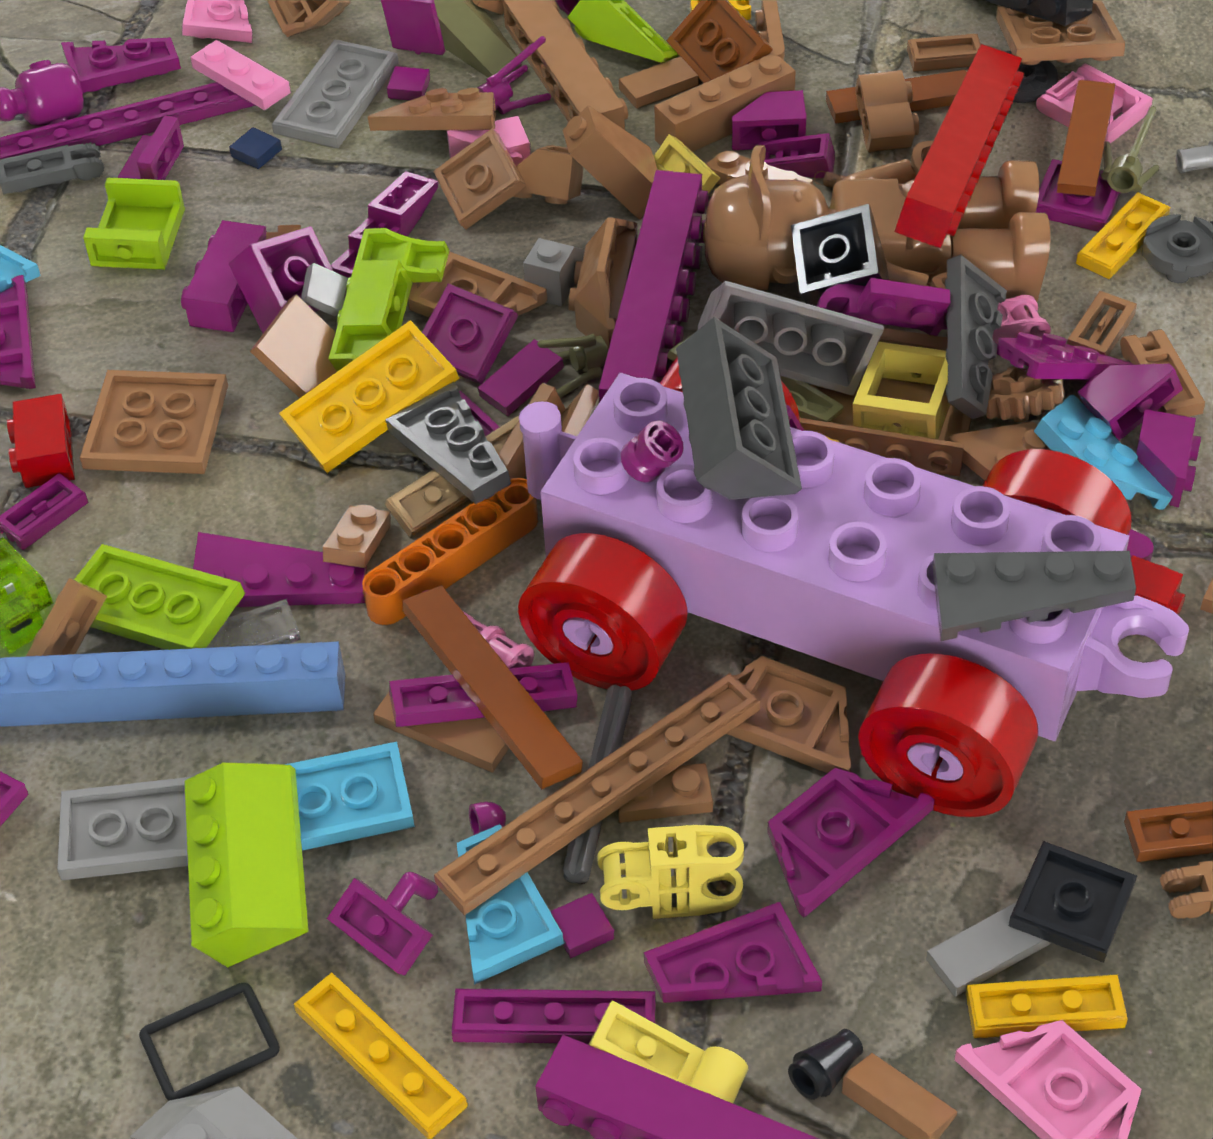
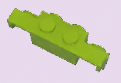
M387 228L364 229L353 272L347 280V293L343 308L338 312V326L328 358L337 372L401 327L413 283L442 282L450 251L445 241H427L410 238Z

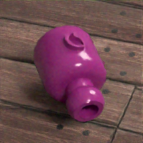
M50 60L35 62L29 65L30 69L22 71L17 76L15 89L10 90L6 87H0V121H11L17 115L22 114L24 119L31 125H50L77 117L81 114L84 107L83 92L78 76L74 69L65 63L51 64Z

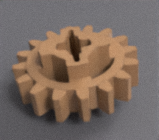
M1015 366L1008 367L1007 371L997 373L992 377L986 413L987 418L997 417V419L1002 418V420L1013 419L1014 422L1028 421L1029 417L1033 415H1041L1045 410L1055 409L1054 404H1062L1065 397L1063 379H1034L1027 375L1028 369Z

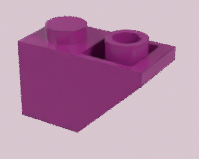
M1145 409L1136 451L1137 460L1173 496L1168 504L1179 507L1183 491H1192L1196 472L1195 466L1188 465L1189 460L1197 461L1201 436L1193 435L1196 418Z

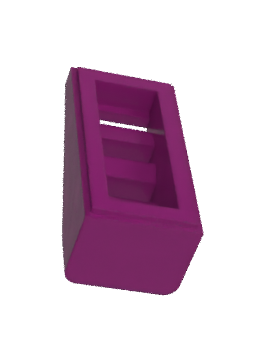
M830 133L761 141L757 144L765 145L764 162L770 166L785 171H793L797 175L814 178V176L815 178H824L825 172L833 173L835 150ZM770 155H776L775 158L770 159Z

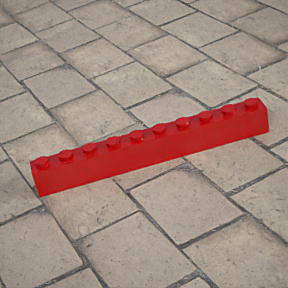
M984 44L980 45L906 196L894 232L940 249L947 234L955 236L1022 82L1024 73L1018 71L1022 61L1021 57Z

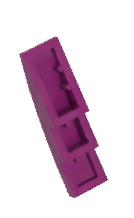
M405 171L368 204V218L348 235L349 249L331 264L333 271L347 278L351 277L364 229L387 228L408 237L438 189V181Z

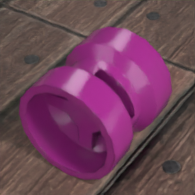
M660 420L652 421L640 431L638 436H635L623 446L621 451L622 465L626 472L635 480L644 483L652 482L664 472L666 467L671 466L682 456L684 451L682 438L678 431L667 422Z

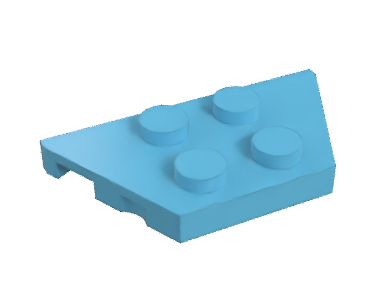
M1075 395L1068 396L1062 404L1057 405L1055 409L1046 414L1034 430L1035 434L1052 451L1077 457L1103 472L1117 485L1125 499L1132 500L1136 492L1141 493L1151 501L1153 508L1164 510L1173 497L1137 460V454L1128 446L1121 444L1111 433L1112 429L1103 420L1096 418Z

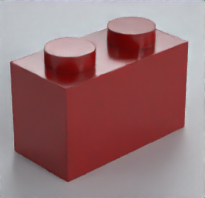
M62 393L12 402L13 419L7 420V429L11 443H15V448L8 450L9 460L13 473L20 472L25 488L41 486L58 473L69 481L75 480L71 422Z

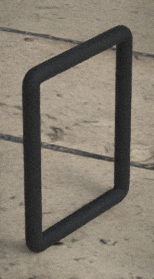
M244 982L144 1026L139 1033L142 1045L168 1101L196 1094L275 1057L280 1049L279 1043L252 987ZM243 992L269 1048L174 1092L150 1034Z

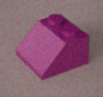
M312 226L250 244L228 263L262 333L266 331L290 298L296 294L300 298L302 297L306 270L312 263L333 271ZM308 305L315 313L319 311V309Z

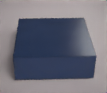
M252 127L230 145L229 149L231 157L260 169L282 150L280 139Z

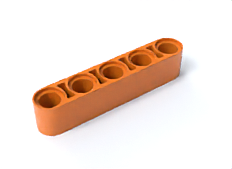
M510 479L511 484L477 504L471 503L369 571L364 576L362 585L367 614L371 621L380 625H391L406 617L403 612V600L441 585L444 589H447L531 532L538 523L537 499L528 492L527 479Z

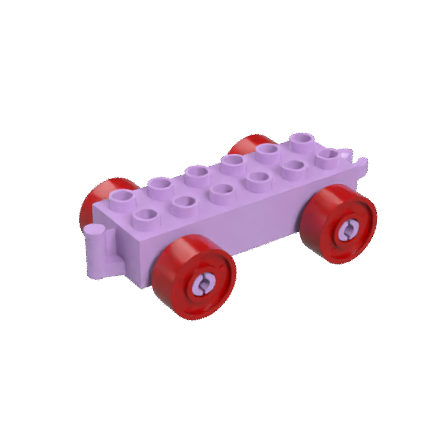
M678 357L674 360L660 383L648 378H636L619 373L578 436L562 432L561 414L558 406L553 403L544 401L534 402L527 405L519 415L520 430L523 433L528 492L534 498L541 500L546 559L523 592L518 604V614L526 635L541 654L553 664L569 662L572 676L590 685L607 690L612 685L627 686L631 691L638 690L654 680L684 629L688 613L882 680L883 683L859 730L858 740L861 753L871 770L883 782L892 784V790L917 799L920 793L930 795L934 799L933 811L958 817H981L993 814L1004 808L1014 794L1038 736L1056 741L1077 691L1098 690L1102 693L1121 694L1138 698L1164 695L1168 691L1173 670L1172 665L1164 659L1145 663L1130 660L1121 653L1118 647L1121 639L1128 635L1147 636L1153 639L1166 655L1178 656L1184 651L1189 632L1188 625L1174 611L1140 596H1134L1133 601L1072 613L1069 609L1054 611L1048 614V619L1030 623L1027 618L1002 622L1001 629L983 633L980 632L979 628L959 631L957 638L940 641L933 575L934 553L1127 551L1132 520L1130 508L1124 495L1117 485L1099 469L1069 454L1045 449H1028L1014 452L1000 459L992 467L983 486H973L917 468L902 459L886 458L830 440L818 432L801 431L790 427L802 489L796 494L729 500L712 489L704 488L694 475V461L689 441L687 416L683 405L684 396L679 376ZM782 382L785 403L790 406L800 423L796 402L789 389ZM660 420L667 422L678 431L682 438L684 447L682 456L671 466L666 467L664 472L652 482L644 483L635 480L626 472L622 465L621 451L623 446L635 436H638L640 431L652 421Z

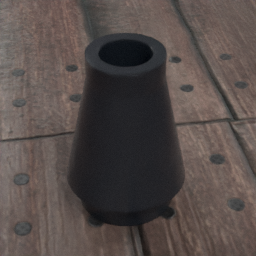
M842 1029L836 1035L796 1053L793 1057V1063L788 1068V1074L797 1091L804 1097L812 1100L817 1099L819 1096H829L854 1060L863 1053L860 1039L852 1031Z

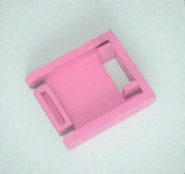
M1083 64L1077 69L1076 73L1074 71L1069 73L1036 101V107L1041 113L1069 127L1078 80L1116 83L1106 141H1109L1111 144L1146 116L1152 105L1153 98L1088 64ZM1119 113H1123L1117 119L1113 120V118L1117 116Z

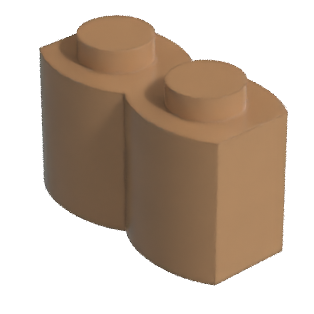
M902 70L858 75L855 93L867 152L911 147L914 135L919 134L918 115L911 112L909 105L913 100L911 82L905 81Z

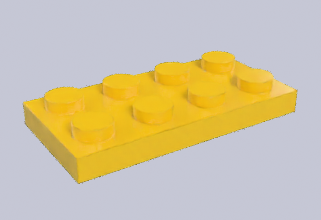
M410 320L279 412V415L312 457L328 473L386 432L388 427L385 419L446 385L456 382L460 378L451 363Z

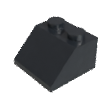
M869 204L791 225L799 291L806 304L817 306L818 300L828 288L837 284L866 286L870 278L889 280L887 262Z

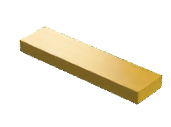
M332 972L294 1003L296 1013L427 1139L435 1137L468 1107L465 1096Z

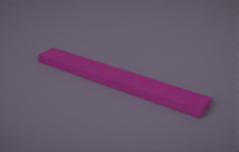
M215 82L0 137V159L65 145L73 146L91 142V144L95 143L96 146H102L155 132L164 116L177 117L179 125L256 105Z

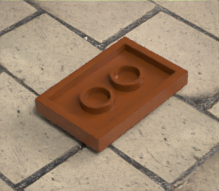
M701 0L666 40L678 55L698 74L703 83L767 56L773 50L728 0Z

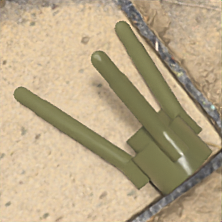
M1155 106L1149 108L1129 154L1119 156L1112 164L1111 144L1109 141L1105 142L1103 152L1104 170L1101 177L1104 180H1108L1110 187L1117 192L1127 193L1132 190L1140 192L1143 184L1159 171L1160 167L1153 165L1142 174V164L1137 158L1156 112Z
M590 334L583 337L540 340L538 342L539 348L571 347L567 351L555 354L563 358V360L570 359L576 371L582 370L585 372L556 390L560 398L589 380L602 377L601 368L605 366L608 348L600 335Z

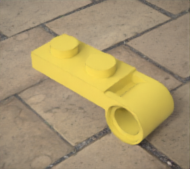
M613 1000L607 1007L589 1043L590 1046L730 1103H734L748 1071L747 1063L736 1053L716 1046L709 1047L704 1051Z

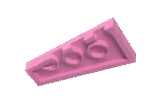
M187 0L182 23V35L200 39L211 38L252 43V29L248 21V11L244 0Z

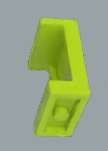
M107 178L105 189L108 202L98 228L87 227L83 236L91 266L165 270L185 211L179 182L175 180Z

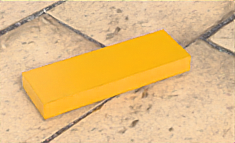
M1137 192L1077 253L1076 264L1110 279L1143 245L1149 225L1156 219L1169 215L1171 207Z
M1118 974L967 985L966 999L973 1038L1000 1037L1001 1035L1017 1031L1031 1032L1040 1025L1063 1020L1074 1031L1125 1028L1128 1020Z

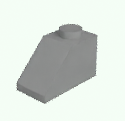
M538 238L523 262L525 281L547 289L546 303L562 306L569 295L570 288L575 285L576 261H583L585 249Z

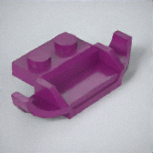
M870 278L866 286L837 284L828 288L818 300L817 307L873 323L919 329L929 335L938 336L941 330H947L945 316L947 308L951 304L950 289Z

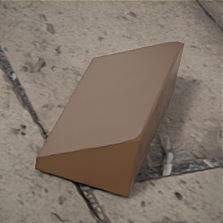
M873 1053L851 1068L843 1077L842 1093L907 1139H939L958 1113V1111Z

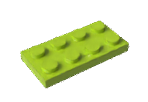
M104 544L98 548L74 579L107 595L91 625L92 628L165 650L206 648L245 595L244 589L238 581Z

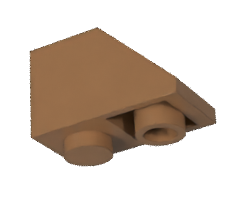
M548 145L539 148L516 166L526 187L513 197L532 198V195L535 194L545 196V202L567 204V200L581 195L584 167L569 154L567 147Z

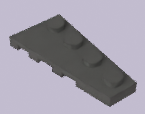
M960 254L947 260V278L945 280V288L950 289L951 302L945 316L948 333V348L946 349L948 384L946 386L948 403L971 419H975L987 413L993 373L988 367V362L996 358L998 345L992 338L994 330L1001 328L1003 315L997 309L998 304L1005 301L1007 290Z
M454 382L385 419L390 434L475 504L492 497L496 492L511 484L506 466L492 443L486 439L481 425L478 421H475L470 407L465 399L461 398L458 387Z
M1130 551L934 553L933 557L940 641L957 638L959 631L979 628L981 633L1001 629L1002 622L1027 618L1030 623L1048 619L1050 612L1069 609L1072 613L1133 601L1136 591Z

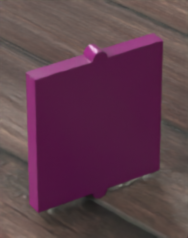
M381 0L393 48L415 51L418 55L421 52L443 55L446 52L434 0Z

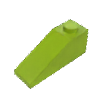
M580 0L567 17L575 25L574 29L578 35L585 40L660 63L679 56L624 0Z

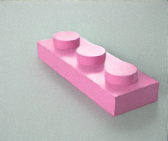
M218 40L208 44L205 48L191 56L193 69L263 110L268 109L291 93L289 81Z

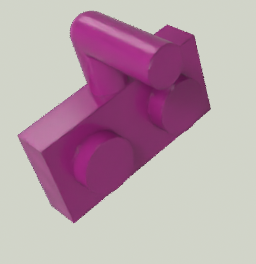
M406 872L388 898L385 899L363 881L354 878L326 919L396 973L405 976L433 934L402 912L413 894L426 900L435 898L438 893V886L434 881L417 873Z

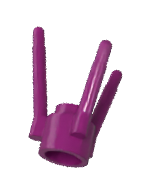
M544 36L539 37L500 71L487 78L486 83L477 87L479 93H494L496 110L498 109L502 115L513 109L551 99V94L546 93L511 102L509 100L513 97L510 83L527 72L528 66L523 65L512 73L510 72L545 43L546 38Z

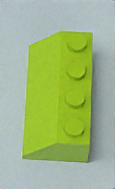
M223 762L185 780L191 946L228 968L308 933L296 769L291 765Z

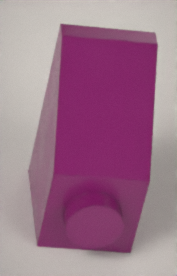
M803 90L766 92L732 116V150H753L758 142L806 136L807 118Z
M1169 363L1110 365L1102 373L1091 377L1085 386L1078 391V394L1085 407L1096 418L1103 420L1112 429L1111 433L1120 441L1142 423L1145 409L1157 411L1181 392L1183 388L1175 368Z

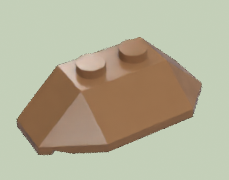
M267 0L282 32L287 37L327 25L351 3L350 0Z
M609 217L587 243L583 261H576L574 281L577 284V288L571 287L569 292V311H575L576 328L585 336L590 334L600 335L604 339L608 350L638 240L636 222Z

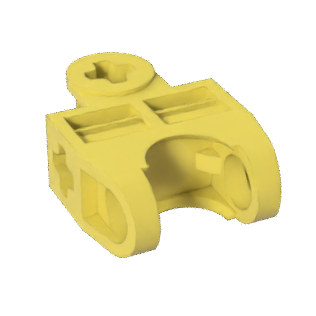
M686 825L648 828V842H616L603 847L597 855L598 866L603 870L604 885L600 889V900L603 905L614 910H631L638 907L652 906L653 919L700 916L732 909L739 903L743 895V879L739 872L735 870L740 866L744 858L743 840L737 832L728 827ZM669 837H673V852L668 850ZM716 842H727L736 851L728 857H712L707 850ZM619 854H624L625 863H620ZM671 869H674V876H671ZM726 880L731 882L735 889L726 896H717L711 893L707 886L713 881ZM622 889H627L626 899H622ZM672 893H676V907H672Z

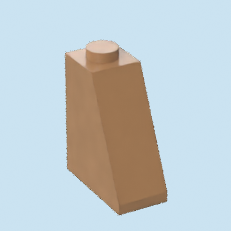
M588 105L578 116H574L563 129L569 154L634 216L641 219L645 214L655 172L658 170L652 150L645 143Z

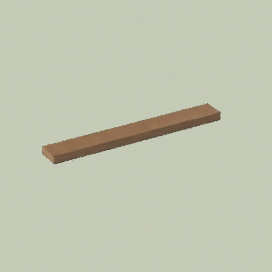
M731 673L727 674L435 873V884L465 916L760 711V700Z

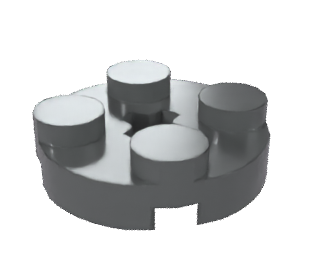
M1180 214L1160 217L1153 221L1147 229L1141 251L1142 256L1153 268L1166 274V278L1174 283H1184L1189 278L1208 274L1213 271V224L1195 216L1193 222L1180 220Z

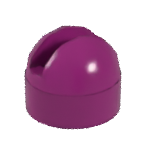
M484 801L470 804L469 821L473 835L499 824L503 828L506 822V812L503 808L494 802Z

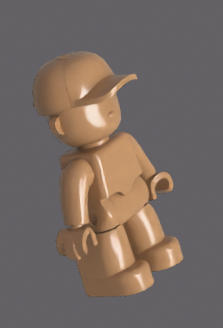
M923 141L916 144L912 151L911 161L904 159L855 172L835 183L833 187L830 208H828L821 190L812 183L802 180L764 179L763 168L766 147L765 145H756L751 154L749 173L726 181L713 192L706 209V219L703 227L706 261L712 274L722 283L729 281L767 292L769 283L787 284L798 282L791 225L869 204L887 262L890 281L946 289L947 260L961 254L1007 290L1006 299L1020 295H1030L1037 302L1050 253L1049 218L1046 213L1036 212L1039 196L1038 167L1035 161L1009 160L1000 167L998 176H980L955 236L947 234L940 249L894 232L906 196L933 141Z

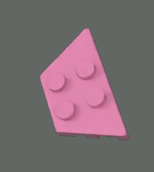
M1063 1020L1040 1025L1031 1032L1017 1031L1001 1035L1000 1041L974 1049L970 1043L962 1045L956 1050L955 1061L1040 1139H1128L1142 1089Z

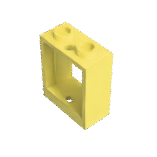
M878 341L853 402V426L938 439L950 407L946 395V386L948 384L946 351ZM882 378L935 385L929 403L875 396ZM893 423H899L901 427H897Z

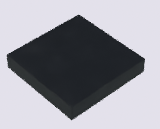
M1043 841L1010 916L1008 926L1104 963L1135 886L1137 875Z

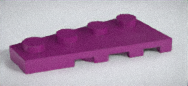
M198 532L193 569L240 582L245 595L236 607L365 603L362 581L367 574V565L365 568L323 562V552Z

